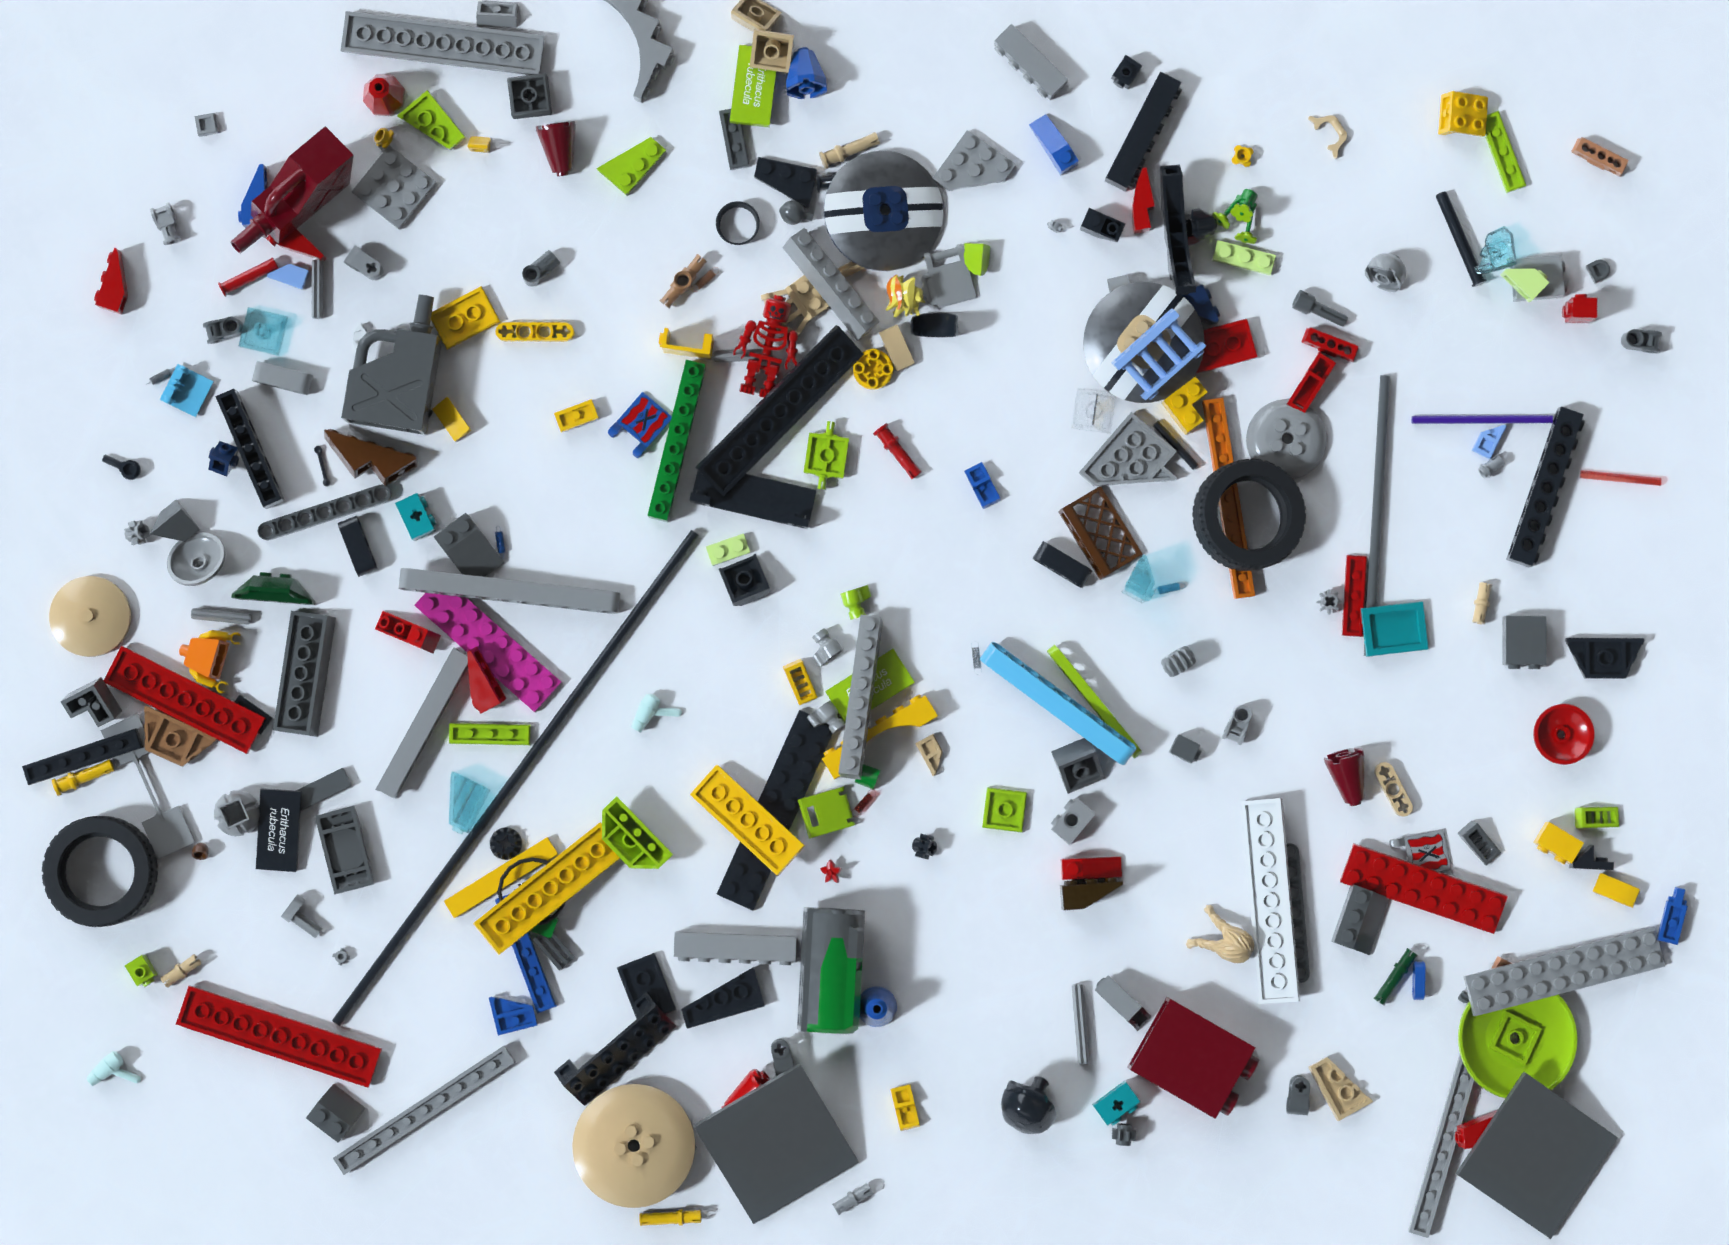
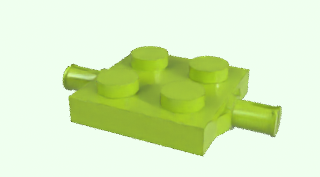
M827 421L826 433H809L803 473L819 477L817 489L820 490L822 482V490H826L827 478H844L849 438L835 435V422H832L830 429L831 421Z

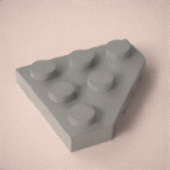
M966 130L933 179L948 191L990 183H1000L1007 179L1016 164Z

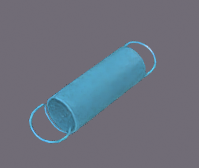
M1173 583L1159 586L1158 594L1180 590V585Z

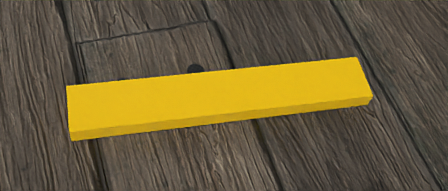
M546 837L444 900V903L453 918H456L498 891L501 876L510 865L518 860L532 857L548 861L558 855L549 838ZM532 861L519 864L508 873L504 879L502 889L543 863Z

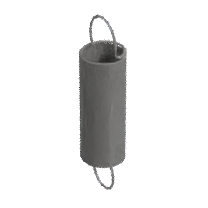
M166 369L150 377L149 380L151 382L149 383L154 385L171 376V371Z

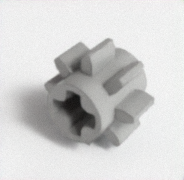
M142 520L128 522L129 527L124 529L125 539L131 542V545L146 543L145 538L150 537L148 526L143 524Z
M1330 589L1327 590V595L1319 593L1321 600L1316 601L1317 604L1321 605L1319 611L1321 612L1325 609L1328 615L1331 614V609L1339 611L1337 604L1342 602L1337 599L1339 593L1337 592L1333 595ZM1325 598H1332V605L1326 606L1325 603L1327 601Z

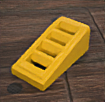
M801 659L783 666L799 705L818 698ZM798 667L801 668V670H799V671H797V672H795V673L790 674V672H789V671L794 670V669H796V668H798ZM804 675V678L793 681L794 678ZM807 682L808 684L800 689L796 688V686ZM807 690L811 691V693L802 697L799 695Z

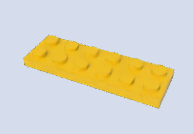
M716 765L690 794L777 876L785 870L805 847L796 836L719 765Z

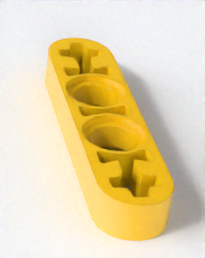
M503 322L495 330L497 337L505 342H567L574 337L573 327L565 322ZM513 326H517L515 331L516 338H513V333H508L506 337L499 333L503 330V327H506L509 331H514ZM526 326L530 328L531 332L528 337L524 338L520 336L519 331L522 327ZM554 326H557V331H563V327H567V330L571 331L567 334V337H563L561 333H556L557 338H553ZM542 327L550 328L551 333L548 337L540 336L539 331Z

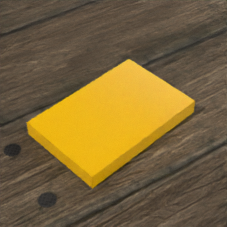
M482 286L433 311L431 315V321L447 350L500 323Z

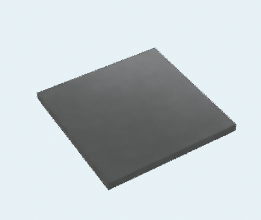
M800 1063L693 1125L753 1224L859 1163Z
M1523 1072L1455 1174L1551 1239L1618 1137L1533 1077Z

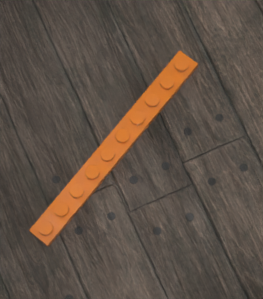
M1223 398L1202 401L1213 472L1222 466L1234 462ZM1235 483L1222 494L1219 500L1222 529L1226 537L1233 544L1240 548L1248 549L1238 486ZM1229 568L1234 599L1255 596L1252 572Z

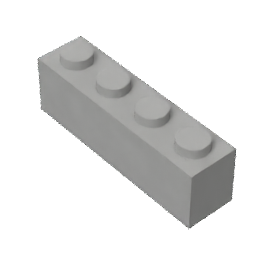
M1012 24L994 40L995 51L1002 57L1005 55L1010 60L1008 62L1010 66L1016 71L1019 69L1024 74L1023 78L1030 85L1033 83L1038 88L1037 92L1043 98L1047 97L1051 100L1067 84L1068 79Z

